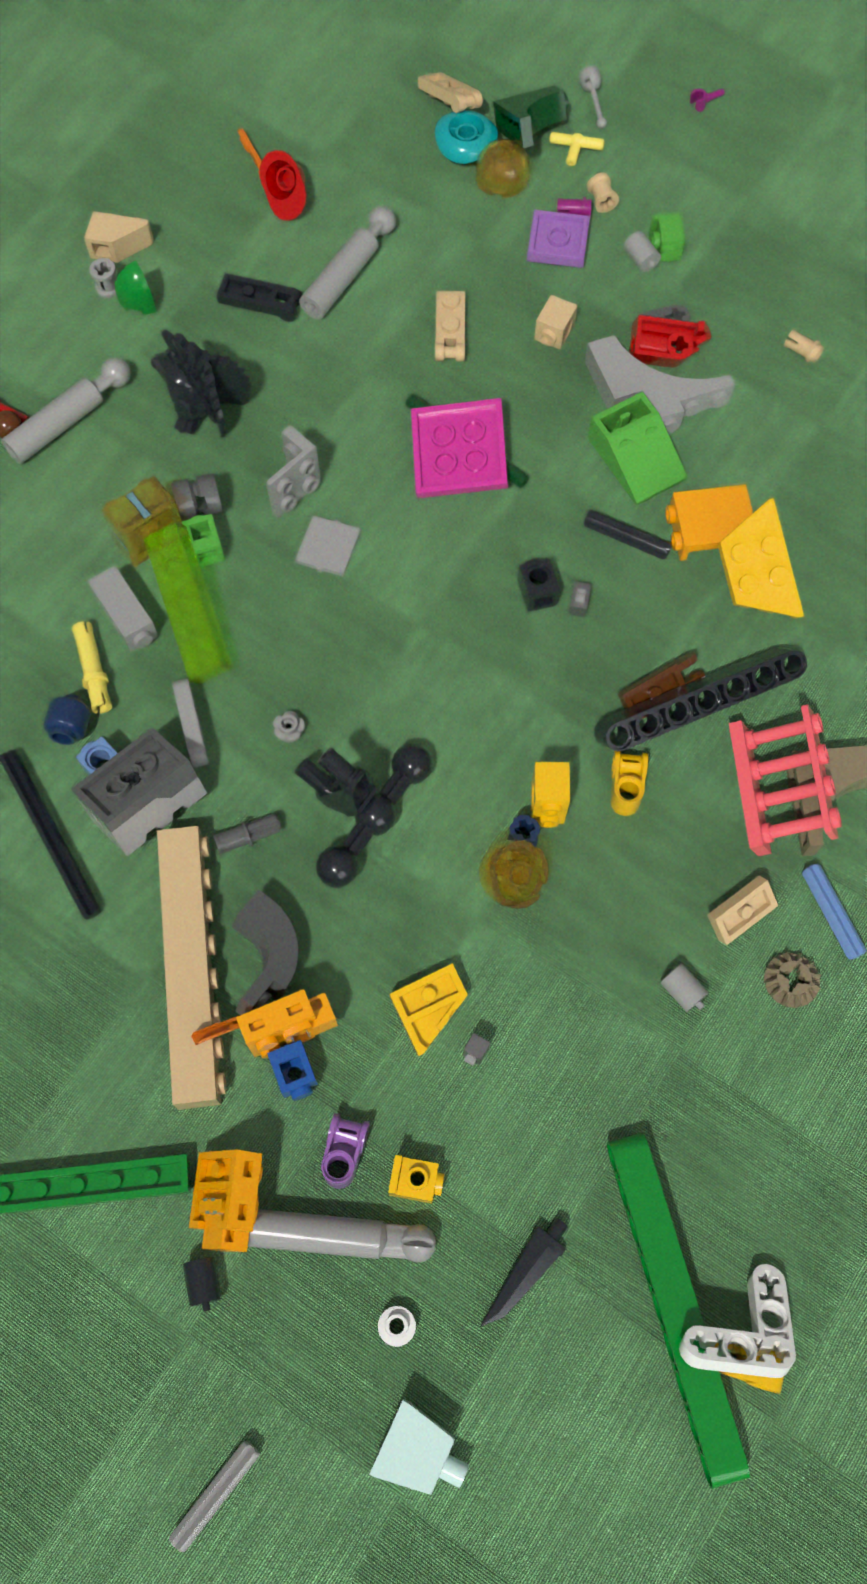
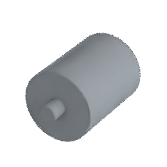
M642 231L633 233L624 243V250L641 272H648L659 263L661 259L660 253Z
M683 964L674 969L660 983L686 1012L695 1006L699 1010L705 1007L701 1000L709 992Z

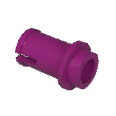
M583 196V199L558 198L557 212L591 217L592 199H586V196Z

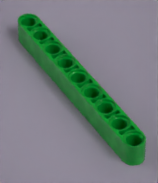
M641 1132L607 1142V1150L707 1482L710 1488L714 1489L750 1478L747 1459L719 1371L691 1367L680 1355L679 1346L686 1331L692 1326H705L647 1139ZM694 1340L692 1345L697 1346L698 1352L703 1354L706 1349L701 1348L699 1341Z

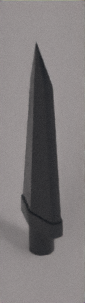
M556 1218L546 1232L539 1226H536L481 1326L504 1318L557 1258L563 1255L566 1248L558 1243L568 1228L563 1221Z

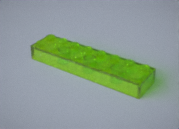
M174 521L144 538V542L189 682L202 684L233 667L187 527Z

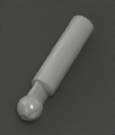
M378 206L372 210L368 217L369 227L367 229L358 228L353 232L301 296L299 303L306 314L314 319H322L377 251L378 242L376 238L378 235H387L394 229L396 224L395 214L390 208Z
M120 358L107 359L103 363L101 374L92 381L85 377L80 379L1 439L2 445L17 463H24L103 402L102 392L110 386L122 387L126 385L130 380L131 374L129 365Z
M258 1209L253 1232H249L248 1246L255 1248L379 1259L380 1257L408 1259L416 1263L428 1260L435 1252L436 1243L433 1231L422 1224L384 1223L383 1220Z

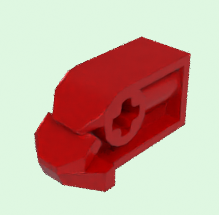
M638 315L632 323L629 353L644 364L669 368L678 367L693 357L699 351V348L711 339L710 329L705 321L695 323Z

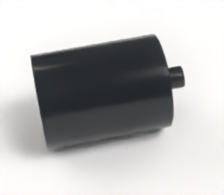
M207 1257L184 1263L183 1270L189 1306L202 1305L203 1312L211 1310L210 1303L222 1299L215 1258Z

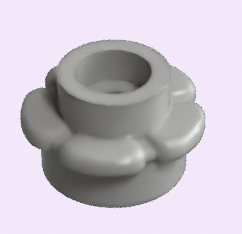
M287 711L284 715H278L273 721L274 734L284 742H295L301 737L305 729L304 720L292 711ZM291 724L292 726L288 729L286 725Z

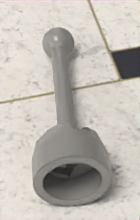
M588 66L580 71L578 77L582 89L590 92L597 115L596 126L599 129H603L607 125V120L602 116L596 89L601 84V75L598 67Z

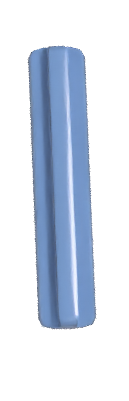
M814 864L807 867L802 872V875L845 955L849 960L862 956L866 952V948L821 865Z

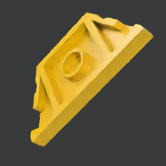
M771 498L764 502L717 545L734 606L754 608L762 612L777 613L797 619L804 617L775 501L774 498Z

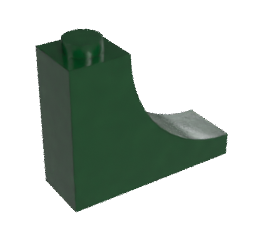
M552 85L493 101L496 127L500 133L520 147L534 146L533 135L536 132L554 123L567 120L566 110L569 107L567 94L561 88Z

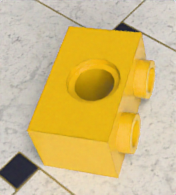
M535 762L531 782V818L536 819L540 827H557L559 824H564L570 803L569 762Z

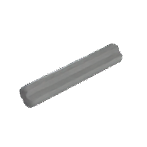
M247 1440L242 1442L171 1533L169 1541L177 1550L183 1553L189 1548L257 1460L260 1452L252 1443Z

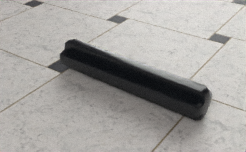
M589 510L585 516V527L657 558L665 560L671 551L672 544L595 510Z

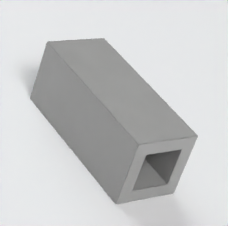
M115 565L87 580L94 597L130 652L137 648L148 646L153 639L158 637L152 620Z

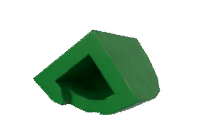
M135 260L124 267L115 281V292L118 302L126 311L130 309L141 311L142 315L156 313L150 288L139 264Z

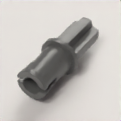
M271 814L247 824L242 821V825L214 834L213 837L218 851L222 855L248 844L251 847L253 846L252 842L276 834L282 829L278 816Z

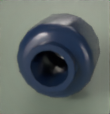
M67 694L64 697H56L49 703L43 727L52 741L62 745H72L74 742H78L85 737L91 718V711L83 703V700L76 695Z

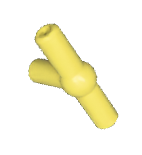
M551 132L549 138L551 144L570 146L566 158V164L569 166L576 165L581 148L602 151L605 145L604 139L583 136L581 133Z

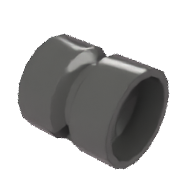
M214 473L196 476L194 482H191L188 478L171 482L180 521L189 520L201 512L205 515L223 512Z

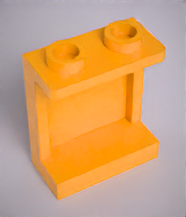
M747 485L673 492L670 505H666L665 516L667 524H672L673 551H678L680 561L687 560L689 552L718 549L717 544L753 514Z

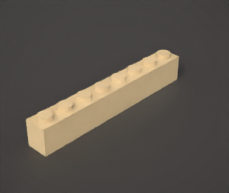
M198 826L157 830L172 1105L178 1110L221 1105V1095L226 1094L227 1090L225 1073H219L218 1059L224 1058L222 1037H215L198 1045H195L191 1038L193 1032L222 1021L220 1003L214 1002L213 990L219 989V976L217 968H212L211 955L217 954L215 934H210L209 922L214 921L213 902L207 901V889H212V876L210 868L205 869L204 857L210 856L209 840L207 836H202Z

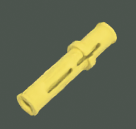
M81 621L72 626V632L84 675L82 684L87 689L91 711L97 714V707H99V712L102 714L110 711L113 707L107 690L109 680L107 674L102 669L92 623L86 622L87 629H85L84 621Z

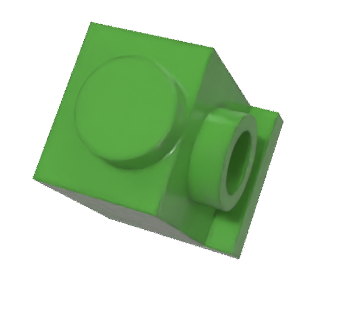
M681 213L652 215L648 237L661 255L659 262L681 260L685 244Z
M212 514L197 515L189 520L181 521L195 569L225 561Z

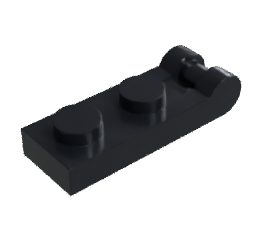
M225 273L216 297L217 302L220 304L279 316L283 321L293 322L297 314L296 306L300 305L299 299L303 294L300 290L293 287Z

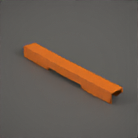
M244 129L237 130L246 152L250 153L260 171V164L262 162Z
M236 1017L195 1031L192 1033L191 1038L195 1045H198L240 1027Z

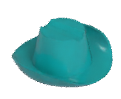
M470 110L448 113L442 116L435 126V139L440 152L447 159L461 164L472 163L481 158L492 148L498 138V129L495 124L483 114Z

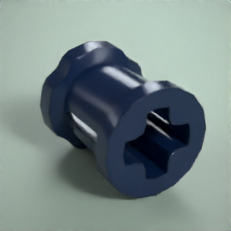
M529 815L515 817L509 828L508 844L514 852L528 854L536 848L540 825L536 819L531 818ZM524 831V834L529 835V838L524 839L523 835L518 834V832Z

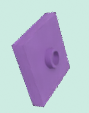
M534 210L527 261L583 268L590 216Z

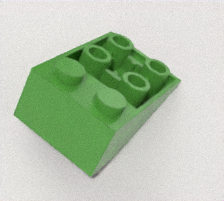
M643 391L591 417L587 439L636 506L688 479L659 412Z

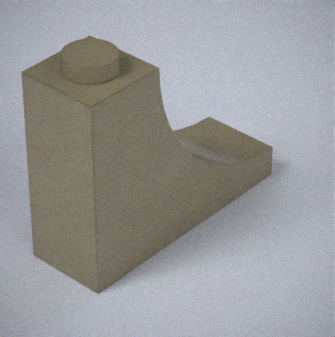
M867 745L827 748L830 763L825 764L827 776H832L836 795L831 796L832 803L849 792L867 788ZM809 750L792 751L790 755L806 752ZM812 764L786 770L789 788L815 782ZM818 796L792 801L795 820L821 814ZM823 828L798 833L802 856H814L824 845Z

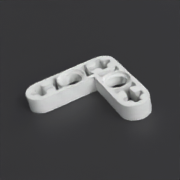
M761 1264L755 1268L748 1280L747 1290L752 1332L701 1325L692 1326L686 1331L680 1342L679 1351L683 1360L691 1367L769 1378H782L785 1376L795 1362L796 1352L786 1281L779 1269L769 1264ZM761 1279H765L767 1285L773 1287L768 1295V1299H765L767 1296L766 1284L760 1282ZM763 1312H770L776 1315L780 1321V1327L773 1328L768 1326L763 1321L761 1314ZM694 1340L699 1341L700 1347L706 1349L703 1354L698 1352L697 1346L692 1345ZM716 1343H719L718 1348H714ZM735 1343L743 1347L746 1351L747 1359L738 1360L732 1357L728 1351V1345ZM771 1350L775 1351L778 1358L783 1359L781 1363L776 1362L775 1356L769 1355Z

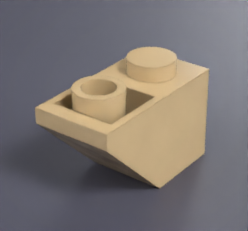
M93 211L84 236L90 258H107L117 263L151 246L154 241L149 220Z

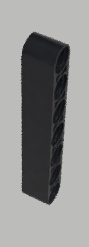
M783 647L772 648L604 717L595 725L594 737L598 743L614 751L627 750L798 679L806 671L807 659L801 651ZM788 657V665L784 669V662ZM760 668V677L756 680L755 675ZM732 680V688L727 693V685ZM701 692H704V699L698 704V697ZM675 703V712L669 717V708ZM646 715V724L643 728L640 729V720L643 716ZM617 727L618 734L614 740L610 741V733Z

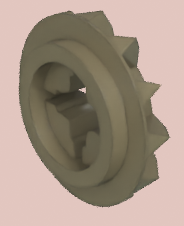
M785 952L774 957L769 962L764 973V983L767 992L777 1003L786 1007L798 1008L814 1000L821 989V974L817 972L814 961H809L803 957L802 953ZM797 968V978L802 980L803 984L797 983L789 992V979L785 978L783 974L789 975Z

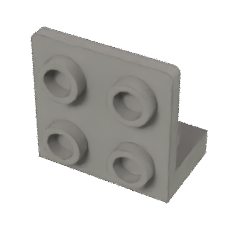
M291 425L281 432L284 445L282 449L285 453L287 464L266 482L272 514L276 518H279L283 513L290 512L302 497L314 492L321 482L316 446Z

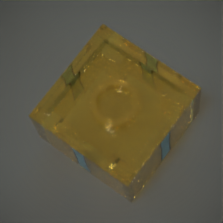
M155 476L142 480L138 483V486L116 500L112 499L101 509L114 543L134 567H137L185 536L176 501Z

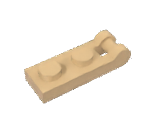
M442 72L418 77L419 89L429 93L430 97L438 98L444 104L451 105L455 113L463 112L467 107L476 109L482 106L483 100L479 90Z
M436 291L435 361H444V358L456 359V362H464L465 291Z

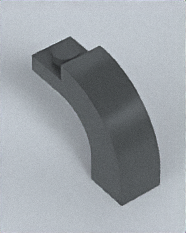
M259 889L239 911L232 926L233 929L253 943L262 960V973L242 996L235 1010L240 1015L266 1005L271 997L275 1000L281 999L295 973L298 962V941L290 919L274 900Z

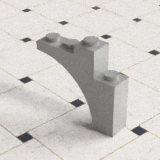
M615 335L587 343L585 364L607 409L643 391L659 412L668 434H671L680 429L684 416H694L700 411L713 407L720 408L730 402L735 386L731 375L710 379H690L662 373L632 356L621 345Z

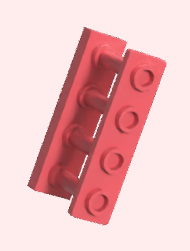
M808 704L801 706L803 720L754 732L753 729L749 730L742 720L729 723L749 848L758 857L772 854L770 843L774 842V838L824 828L825 833L831 840L839 838L837 828L842 827L841 816L838 808H833L831 796L836 795L835 785L832 776H827L825 764L830 763L826 745L821 744L819 733L824 732L820 714H814ZM806 733L809 751L761 763L759 760H755L754 749H757L758 745ZM812 764L814 783L766 794L764 791H761L759 780L763 779L764 775ZM818 796L821 814L771 825L769 822L766 823L764 811L769 810L770 806Z

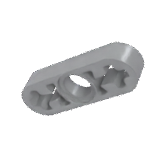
M188 678L173 681L172 686L192 766L196 768L210 764L190 681Z

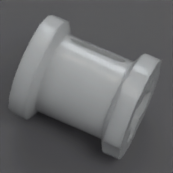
M107 258L93 261L89 267V272L96 281V292L105 299L116 296L115 281L117 278L115 277L116 267L114 263Z

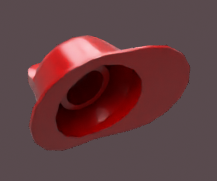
M274 150L268 152L260 164L259 177L269 205L279 219L285 221L294 220L302 213L306 205L307 195L304 170L285 151Z

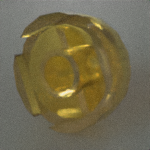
M497 139L485 145L476 161L475 180L479 188L490 196H493V192L502 194V198L516 196L526 189L530 178V158L525 149L510 139Z
M511 839L499 841L491 846L482 857L479 865V881L484 893L495 903L514 909L527 908L540 898L541 894H538V892L541 890L542 884H547L548 863L543 851L538 847H534L526 840Z

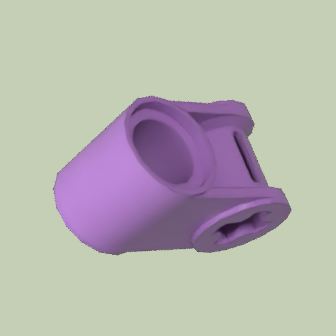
M334 1113L321 1164L324 1179L329 1186L335 1189H342L348 1187L353 1182L360 1156L366 1144L370 1127L369 1121L358 1123L342 1119L341 1114ZM336 1161L346 1162L349 1166L347 1174L342 1178L330 1176L329 1168L332 1163Z

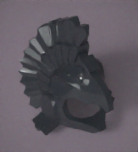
M164 329L161 332V336L168 348L164 353L154 355L151 359V366L157 370L162 380L166 382V388L169 390L175 412L179 416L174 429H177L181 434L188 433L193 435L200 418L208 415L211 421L218 425L220 436L223 438L225 436L226 423L221 404L244 405L249 403V396L252 392L250 391L252 383L249 382L250 376H246L244 374L245 368H240L238 362L231 361L229 356L223 357L219 352L211 355L207 350H202L195 342H188L181 333L173 335L170 331Z

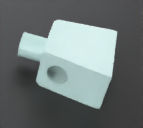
M403 1398L369 1475L431 1495L438 1478L460 1489L469 1464L449 1454L455 1437Z

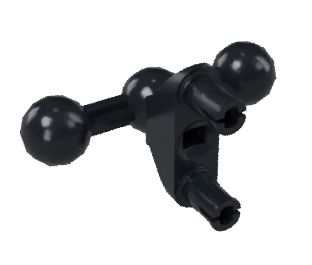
M408 743L396 750L391 761L393 774L378 794H376L378 789L374 786L371 774L362 766L351 765L332 747L326 750L317 762L330 773L329 776L308 757L302 760L296 767L294 773L315 790L316 799L323 805L347 817H355L356 825L340 846L333 845L327 847L318 856L315 864L316 873L323 884L331 888L340 889L348 886L355 880L359 870L357 856L372 835L379 836L385 834L393 827L397 818L395 804L409 784L416 785L422 783L430 776L433 761L427 748L419 744Z

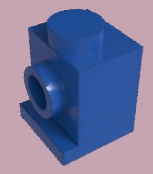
M301 1040L267 1053L284 1098L291 1096L293 1101H297L313 1094L311 1087L318 1085ZM293 1069H299L302 1075L300 1079L292 1081L289 1079V1073Z

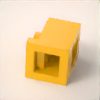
M395 1155L388 1191L389 1196L432 1204L434 1195L441 1196L445 1174L438 1172V1163ZM415 1172H420L424 1175L425 1180L420 1186H415L410 1181L411 1175Z

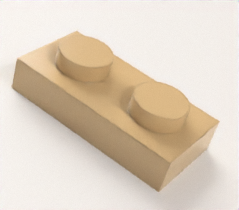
M758 876L707 914L718 940L728 945L778 907V903L768 880Z

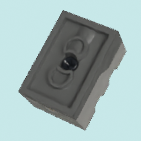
M153 727L71 789L92 822L126 856H129L146 842V834L152 829H163L172 822L173 813L180 807H191L207 794L190 761Z

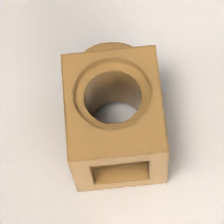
M550 295L536 320L534 340L561 350L575 325L578 305Z

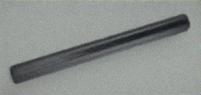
M9 750L1 754L0 761L82 917L85 920L93 919L101 913V909L19 755L15 750Z

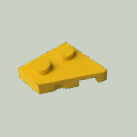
M453 963L389 994L418 1056L425 1053L454 1012L468 996Z

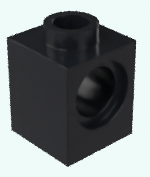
M531 559L519 565L517 582L527 612L557 606L560 588L550 559ZM532 581H541L543 584L536 585Z

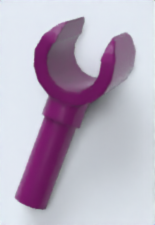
M701 88L694 89L690 94V103L696 102L695 109L698 112H702L706 108L707 102L723 96L725 91L721 88L711 93H706Z

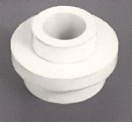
M390 1307L379 1318V1335L390 1346H403L415 1334L416 1322L414 1316L404 1307ZM395 1318L401 1319L404 1323V1330L400 1334H393L389 1328L390 1322Z

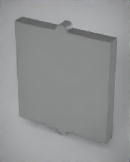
M313 515L295 563L314 568L318 573L325 571L344 577L361 534V528L340 523L338 519L332 521Z

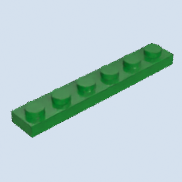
M182 1154L0 1175V1215L191 1193L189 1155Z

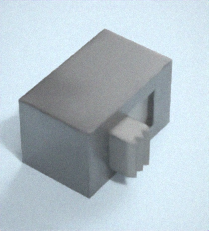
M574 582L568 614L581 617L586 616L592 584Z
M473 1033L463 1052L464 1061L472 1066L475 1063L481 1065L490 1049L491 1043Z

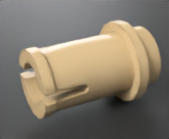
M795 329L788 335L793 340L786 339L784 347L805 357V362L807 363L810 361L813 363L817 362L824 350L821 341H813Z

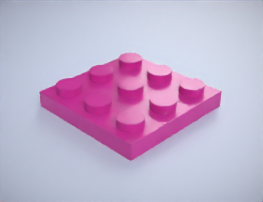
M501 398L411 409L417 498L508 488Z

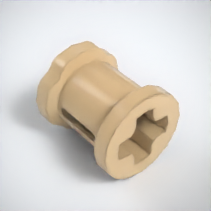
M601 172L588 180L586 187L595 198L594 206L599 213L613 210L619 203V196L611 188L610 176L607 173Z

